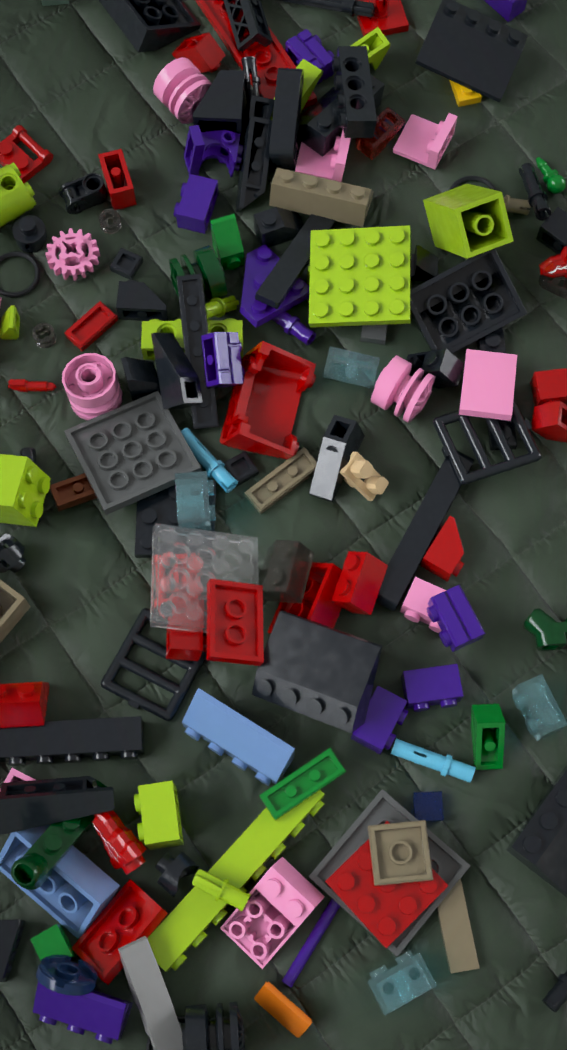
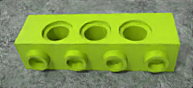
M233 318L225 320L207 319L208 333L238 332L239 341L242 344L240 352L242 359L243 320ZM159 319L142 321L141 350L144 360H155L151 333H173L185 353L181 319L174 321H161Z

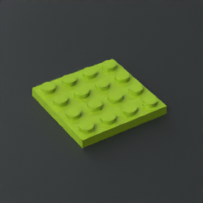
M410 225L311 230L310 327L411 324Z

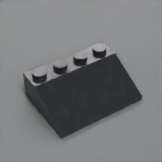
M99 0L137 52L157 51L200 29L201 26L182 0Z
M442 0L415 64L500 103L528 35L454 0Z
M495 249L473 256L411 289V316L431 351L447 349L454 353L527 314Z
M281 610L264 650V663L257 668L252 695L353 733L366 720L382 645Z
M567 765L506 849V851L565 897H567Z

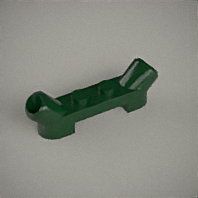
M538 608L534 609L524 621V628L536 637L537 650H561L567 643V619H565V622H557Z
M96 780L99 787H107L102 782ZM94 815L51 824L24 856L14 862L11 867L12 879L18 885L28 890H34L43 885L52 874L55 866L85 831L88 832L93 826Z

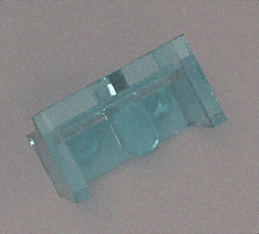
M330 346L323 377L372 388L380 358Z

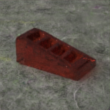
M387 107L377 117L374 134L379 139L375 137L356 138V148L373 160L402 128L405 120ZM386 118H387L389 121H391L394 125H393V126L389 125V124L385 121ZM379 127L384 128L386 132L382 131Z

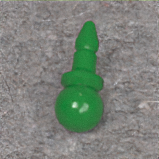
M537 157V166L544 175L543 181L547 184V189L553 194L561 193L566 187L565 178L559 175L557 170H552L545 160Z

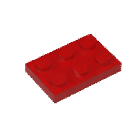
M210 579L207 582L206 660L261 666L264 663L263 585Z
M129 879L73 945L72 949L83 961L93 966L97 976L109 985L123 968L118 948L143 936L148 938L168 913L134 881Z

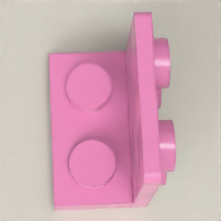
M449 113L445 121H440L439 124L412 114L393 148V153L435 170L454 135L458 116Z
M343 129L342 135L336 136L334 147L323 157L301 142L295 172L342 182L351 138L344 137Z

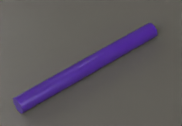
M333 899L328 903L282 980L290 988H292L340 908Z

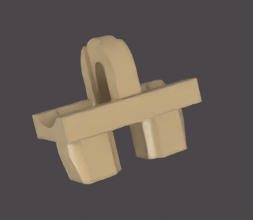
M358 452L351 453L349 462L339 472L345 477L344 481L350 487H355L368 501H373L377 494H383L389 484L373 468V465Z

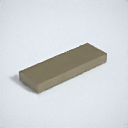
M303 447L295 456L286 460L245 491L244 496L262 514L312 476L315 472L317 461Z
M459 879L437 907L450 974L480 969L462 882Z

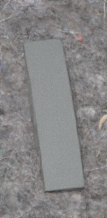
M143 936L118 948L133 1001L138 1006L145 1032L150 1037L153 1050H183L182 1031L147 937Z

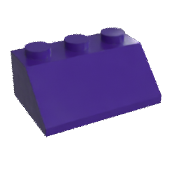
M38 981L33 1013L40 1015L39 1021L56 1025L58 1020L67 1023V1030L84 1035L85 1030L97 1033L95 1039L112 1044L113 1039H122L133 1003L95 990L81 996L60 994L47 989Z

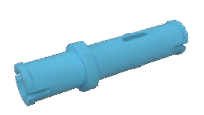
M189 428L181 430L195 458L206 470V475L209 478L213 477L226 493L232 491L236 484H238V481L224 468L225 464L221 460H217Z
M397 738L391 751L392 755L441 772L440 775L444 777L447 774L471 783L476 769L474 766L452 759V756L449 754L443 756Z

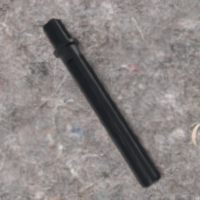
M280 0L350 13L352 17L354 15L373 17L375 12L374 3L359 0Z

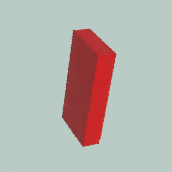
M99 301L64 332L65 337L83 352L118 321V316L104 303Z

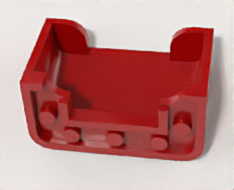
M262 341L248 351L241 360V365L244 368L243 384L233 387L220 443L230 448L287 460L295 456L299 449L297 437L291 433L301 393L307 388H311L315 382L316 375L314 371L316 364Z

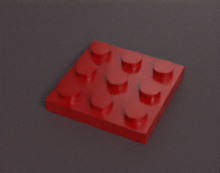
M369 839L325 881L385 949L449 886L433 868L432 881L374 886Z

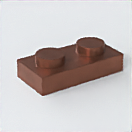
M85 473L50 485V492L58 511L97 498Z

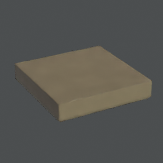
M426 820L367 826L374 886L433 880Z

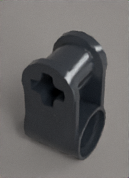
M90 173L77 180L66 182L58 190L59 195L66 202V210L69 214H78L88 208L102 204L108 197L104 180L97 173Z

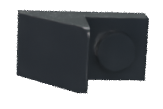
M416 245L415 253L411 254V281H428L438 275V257L421 246Z

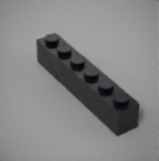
M141 716L45 721L44 726L0 728V762H9L10 766L26 765V761L37 760V764H52L54 759H65L66 763L82 762V758L93 757V761H108L110 756H121L123 760L137 759L140 754H145L144 721Z

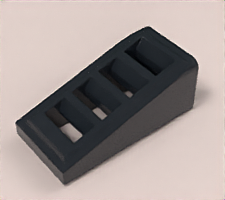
M0 920V982H7L25 926V920Z

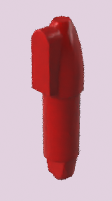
M11 379L8 381V388L19 392H48L56 389L54 383L47 381H28L25 379Z

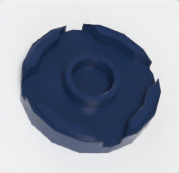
M51 955L41 960V963L38 965L36 978L40 984L54 992L81 996L89 994L95 989L97 972L86 961L79 960L77 964L71 962L72 957L67 955Z

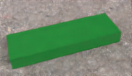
M329 748L260 794L259 797L276 821L345 774L346 770L332 749Z

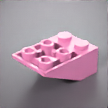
M283 857L271 866L250 891L249 894L251 895L243 911L241 912L236 908L220 927L262 969L325 897Z

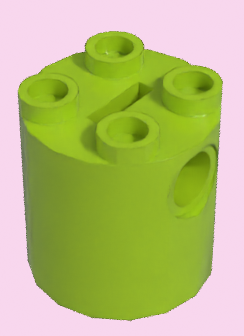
M15 163L7 164L0 168V228L33 209L36 205L32 197L35 195L28 182H22L19 177L21 173Z

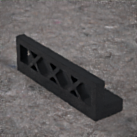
M223 0L239 51H245L255 41L265 47L273 42L260 0H236L235 5L232 4V0ZM240 10H242L243 16L241 22L238 23L237 18ZM245 29H248L250 35L243 40Z

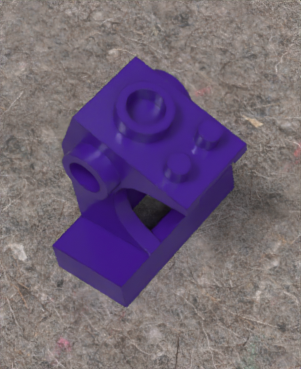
M199 125L189 126L184 152V160L189 175H199L200 167L206 159L217 158L219 162L226 164L230 177H233L234 170L239 171L240 167L236 163L241 164L243 145L239 144L240 134L227 130L201 132Z

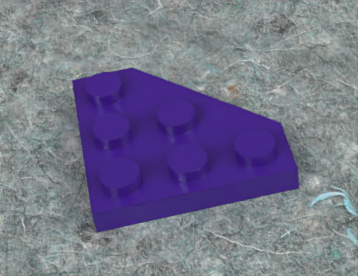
M265 244L247 253L245 260L240 313L255 328L309 298V285L299 277L278 309L255 299L256 292L280 259Z

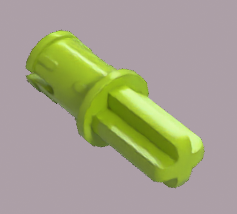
M233 295L221 299L213 298L209 303L205 304L207 319L214 316L219 318L224 316L226 312L237 309L239 300H236Z
M202 869L196 872L192 881L194 886L215 896L216 901L220 899L241 912L251 895L227 883V879L223 881Z

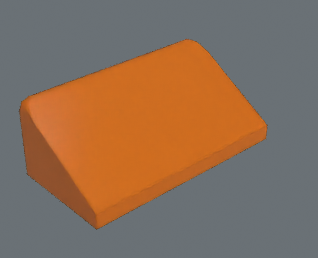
M269 981L263 985L254 997V1000L297 1038L301 1037L312 1024V1019Z

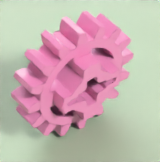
M69 228L68 234L60 231V237L53 236V244H47L48 252L45 255L49 268L54 270L56 276L62 273L64 280H67L69 275L73 277L74 281L77 280V275L80 274L83 278H86L85 272L88 270L93 273V265L99 264L98 257L100 252L97 241L95 239L92 240L90 233L83 235L82 229H79L77 233H73L72 228Z

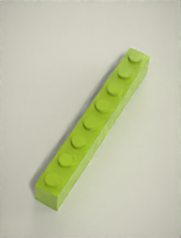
M321 790L276 821L268 809L265 808L208 873L223 881L227 879V883L247 892L248 890L244 886L251 879L256 882L267 870L264 864L269 858L273 857L276 859L285 850L286 846L283 843L290 835L295 838L306 826L303 820L309 814L314 817L324 806L321 800L325 794ZM194 886L147 938L157 964L165 972H168L171 968L176 971L187 959L184 953L191 946L196 949L207 937L204 931L211 923L215 926L218 925L228 912L225 908L228 903L220 899L216 901L215 896Z

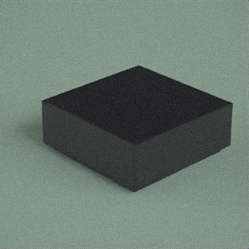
M121 248L110 265V270L133 280L144 262L143 257Z
M246 451L224 462V468L237 479L238 484L236 486L259 474L257 467Z

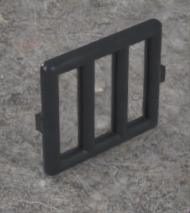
M514 399L512 420L526 446L528 454L515 457L497 419L485 418L505 460L491 465L469 419L473 416L459 415V410L436 417L433 420V425L443 444L442 453L445 459H450L456 475L463 485L516 469L541 459V453L530 433L532 427L528 419L524 420ZM457 421L460 422L481 469L467 473L445 425Z
M144 608L141 610L104 675L101 687L129 701L128 705L137 710L142 708L165 721H171L207 657V650L202 652L199 661L166 659V647L141 635V632L147 621L167 630V618L148 608ZM134 644L186 669L187 671L180 684L127 658ZM121 667L173 693L174 695L168 706L164 708L114 682Z

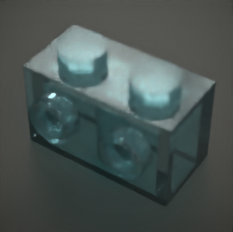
M207 471L175 473L177 519L180 533L212 530L211 521H216L215 505H210L209 496H214L213 480H208Z
M542 674L518 684L513 689V701L518 710L522 711L526 719V727L529 733L534 735L536 741L557 733L567 726V721Z
M409 950L395 958L397 964L387 969L383 965L369 973L371 979L366 981L383 1015L391 1013L437 986L420 953L412 955Z

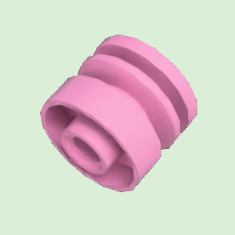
M181 57L173 60L160 71L155 79L153 91L154 95L169 108V111L182 124L193 123L195 109L212 83L201 74L199 69L188 58Z
M85 353L67 363L62 373V383L73 412L80 418L90 420L120 407L122 403V390L113 363L108 358L97 353Z
M396 355L380 373L374 386L375 389L371 396V403L384 410H387L394 402L397 403L394 415L399 417L405 410L403 420L410 423L427 403L436 376L428 373L422 380L424 370L421 368L413 376H410L412 363Z

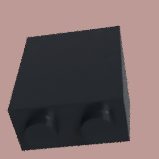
M233 69L219 71L193 113V124L199 125L201 132L232 131L240 134L239 144L242 145L246 103L244 71Z

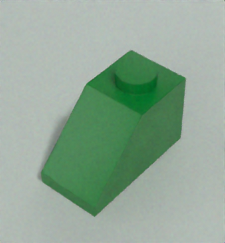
M235 214L210 220L213 249L216 257L221 262L223 270H233L244 265V249Z
M500 704L472 705L471 736L475 770L503 769L505 720Z

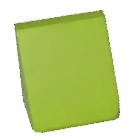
M11 305L1 317L0 339L19 338L20 316L15 305Z

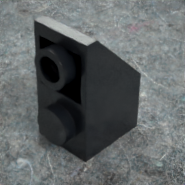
M439 349L408 354L406 359L412 363L410 376H413L421 368L424 370L422 380L428 373L436 376L432 386L434 388L458 386L464 363L449 350Z

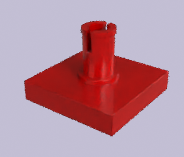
M359 0L375 4L373 17L357 15L363 37L379 27L384 36L408 31L409 23L401 0Z

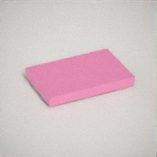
M466 349L459 415L511 421L517 355Z

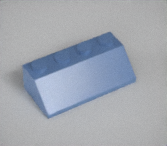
M198 688L182 721L183 726L186 728L185 733L196 741H199L200 738L210 743L208 748L220 756L226 753L233 758L231 762L238 768L245 771L248 767L257 773L255 778L265 785L269 786L270 783L275 785L280 782L294 759L295 748Z
M50 825L10 833L0 852V871L79 939L107 907L120 885L73 846L55 866L52 874L43 885L34 890L25 889L12 879L11 867L15 861L24 856Z

